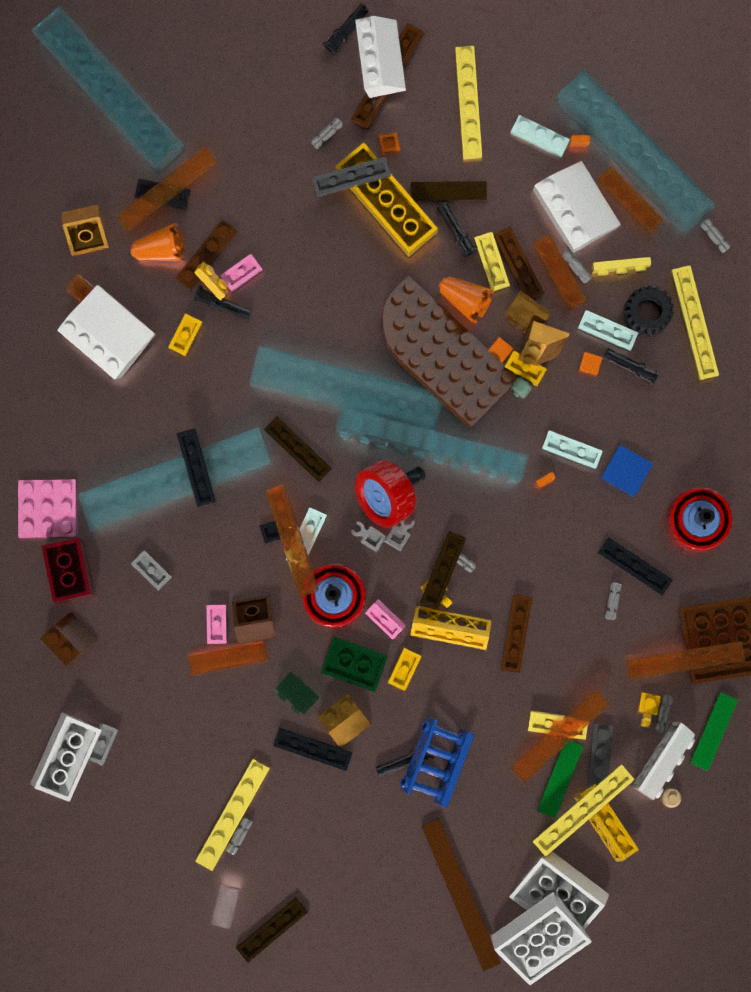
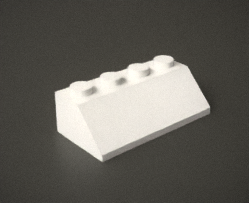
M377 16L355 20L364 89L369 98L406 91L397 21Z
M62 712L30 784L35 789L70 802L101 729Z

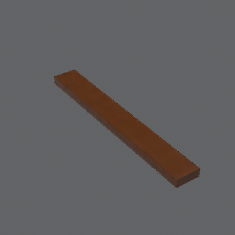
M438 818L422 825L421 827L482 970L485 971L501 964L440 819Z

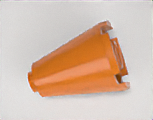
M172 223L134 241L133 246L130 247L132 256L137 260L183 261L185 256L182 257V252H185V244L182 232L176 229L178 224Z
M450 276L443 278L439 284L440 293L473 324L478 322L475 320L478 316L483 317L492 301L489 298L490 293L494 294L490 288Z

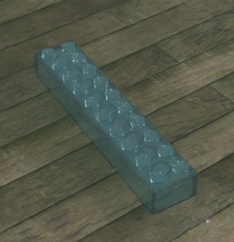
M60 6L31 30L37 41L157 175L186 151L184 144Z
M584 69L556 94L555 101L587 135H590V138L684 235L715 207L714 202Z
M262 346L258 348L249 381L250 386L435 434L442 403L427 389Z
M341 407L335 428L336 434L344 440L354 438L360 444H376V448L387 450V447L393 448L394 452L398 454L412 453L414 458L424 460V457L431 458L433 463H450V467L456 469L466 467L469 468V472L480 474V471L488 473V477L498 479L499 476L504 477L507 482L514 484L522 481L529 457L528 455Z
M258 427L201 448L212 488L272 466ZM182 455L77 495L89 528L95 532L194 494Z

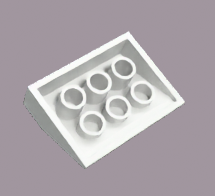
M582 161L534 185L533 191L572 253L577 252L621 226Z
M99 285L68 315L57 330L113 379H119L124 376L155 336V333Z
M673 722L632 787L651 800H654L655 797L658 799L664 791L662 788L664 783L672 779L674 775L673 769L684 760L685 756L683 753L686 749H690L693 746L695 734L684 724Z
M552 851L546 857L542 853L509 896L524 909L528 910L553 892L566 905L585 930L603 909L609 894Z
M553 892L491 936L494 950L529 985L592 942L566 905Z

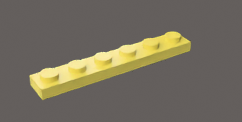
M474 46L455 47L463 159L482 158Z
M691 265L673 269L671 273L699 380L719 376Z
M252 759L195 862L213 871L268 773L269 767Z
M622 764L619 765L537 836L533 843L546 857L635 779Z

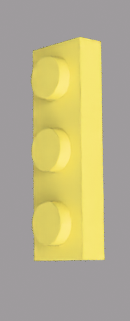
M493 232L474 237L490 289L494 292L510 287Z
M650 257L594 262L592 264V274L597 273V276H604L616 271V274H624L628 270L634 269L635 272H644L647 270L646 268L650 267L651 259Z
M531 710L528 731L586 740L589 721L583 718Z

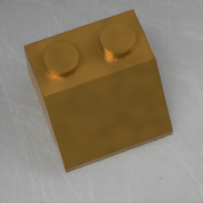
M98 204L61 212L62 226L72 256L109 248Z
M521 291L505 313L506 320L513 326H516V324L522 328L521 331L525 335L533 321L545 325L551 315V312Z
M533 321L522 342L518 360L537 366L557 358L570 333Z
M349 694L345 695L317 717L340 748L371 725Z

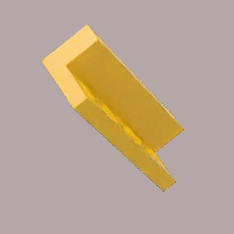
M416 606L410 635L486 650L492 620ZM418 613L426 614L429 618H418ZM438 618H446L447 622H440ZM462 621L467 625L459 626L456 622ZM475 626H486V631L477 629Z
M596 784L591 785L589 788H587L583 792L577 793L573 797L578 802L589 791H591L596 786ZM608 803L589 819L616 862L624 861L639 850Z

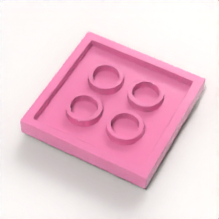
M76 479L18 480V538L77 537Z

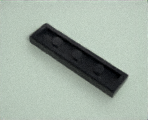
M193 428L176 433L197 508L216 503L196 429Z
M609 537L598 552L599 555L661 596H663L673 579Z
M279 728L273 745L274 747L347 771L352 756L350 751L283 728Z

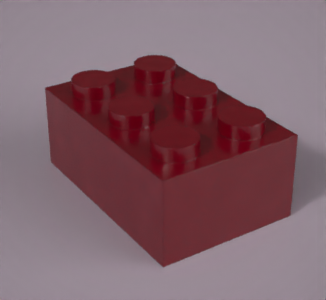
M81 538L41 546L53 603H61L94 595L83 540Z

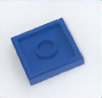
M619 445L601 479L635 497L653 463Z

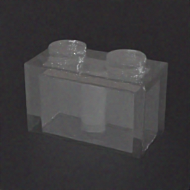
M221 884L211 925L226 929L232 927L241 888Z

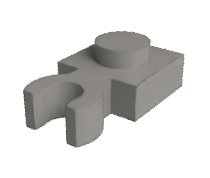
M403 520L399 523L400 527L394 525L384 542L401 552L411 535L407 530L414 526L415 521L413 520L410 525H406Z
M357 522L356 524L361 527V531L357 533L352 530V535L363 537L360 543L377 553L387 536L372 526L366 530L361 522Z

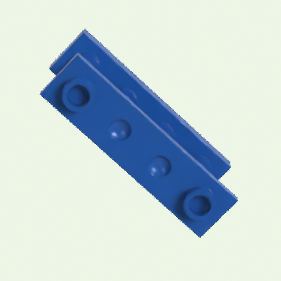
M427 717L421 726L422 732L406 775L401 780L400 790L411 794L412 789L432 795L435 798L433 802L447 808L475 734L460 729L458 734L437 727L438 721ZM436 734L454 741L453 750L448 752L429 745L432 735ZM426 752L447 759L446 769L443 771L422 763ZM419 770L441 778L439 788L435 789L416 782Z

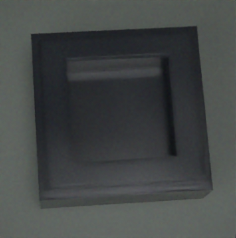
M278 520L259 525L265 544L284 539Z

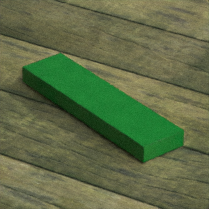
M719 692L691 758V764L709 771L738 699Z
M567 739L564 740L538 806V812L556 818L584 746Z

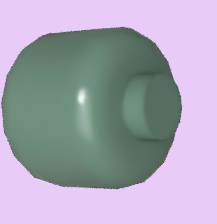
M518 377L511 385L512 394L517 398L519 396L525 398L531 392L532 386L522 377Z

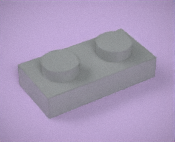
M145 550L131 563L158 591L172 578Z
M100 722L98 728L101 729V732L88 760L104 766L119 729Z

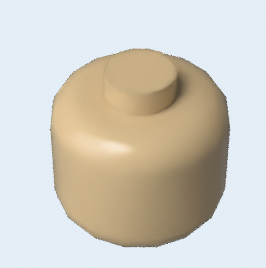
M674 788L665 789L661 795L662 803L669 808L677 807L681 802V794Z

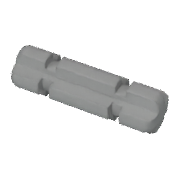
M335 118L331 125L328 124L318 133V137L315 136L311 140V144L316 149L321 147L323 142H326L336 133V130L343 126L342 121Z
M706 219L702 222L701 227L704 231H707V235L716 245L718 244L722 253L726 252L731 245L727 240H724V236L719 230L712 226L711 220Z
M570 250L566 251L561 256L562 259L568 262V266L577 276H580L579 279L584 284L592 278V275L585 271L586 268L577 258L573 257L574 254Z
M460 553L457 564L461 567L464 566V569L471 573L475 569L476 564L471 560H467L468 558Z
M611 583V593H609L607 603L608 611L605 614L606 619H616L617 612L615 611L618 609L619 592H621L622 586L620 583Z
M663 695L661 703L663 704L660 705L657 718L658 723L655 726L656 732H666V723H668L671 711L670 705L673 703V697Z
M243 818L240 823L241 826L238 827L231 839L232 842L226 848L227 852L233 855L236 854L238 846L241 845L248 832L247 830L250 829L253 823L251 820Z

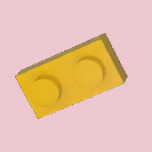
M203 261L198 265L194 273L221 300L229 291L227 283L215 274L214 269Z
M185 314L168 348L186 357L203 322Z
M513 351L505 368L531 384L538 386L547 369L541 365L535 366L518 360L520 353Z
M404 648L388 683L405 691L422 656Z

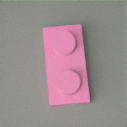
M250 254L220 275V277L227 283L230 291L233 292L261 272L262 268L252 254Z
M379 599L365 613L392 639L406 626Z
M206 605L207 644H227L226 605Z

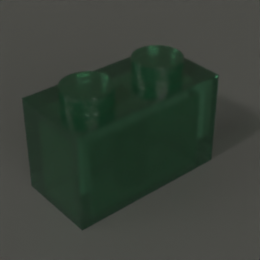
M292 671L275 688L278 691L276 695L284 702L288 700L292 703L291 708L298 715L300 713L305 715L320 698Z

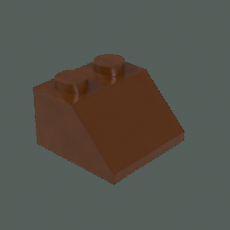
M270 595L232 601L234 629L238 644L276 638Z
M72 612L54 624L40 638L63 664L68 667L97 641L93 634Z

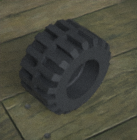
M648 285L646 288L644 286L640 287L639 290L636 289L625 303V322H628L630 329L633 328L634 331L641 333V336H653L654 334L661 333L673 317L674 312L672 310L674 305L671 304L672 299L670 296L667 297L665 290L663 292L660 291L659 287L652 288L653 286ZM650 301L654 303L659 309V317L654 321L644 320L638 313V306L641 302Z

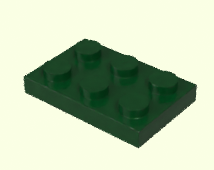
M333 637L321 673L375 692L388 656Z

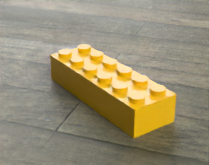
M362 143L335 166V171L378 158L365 143ZM392 174L391 177L350 188L408 257L437 234L438 228Z

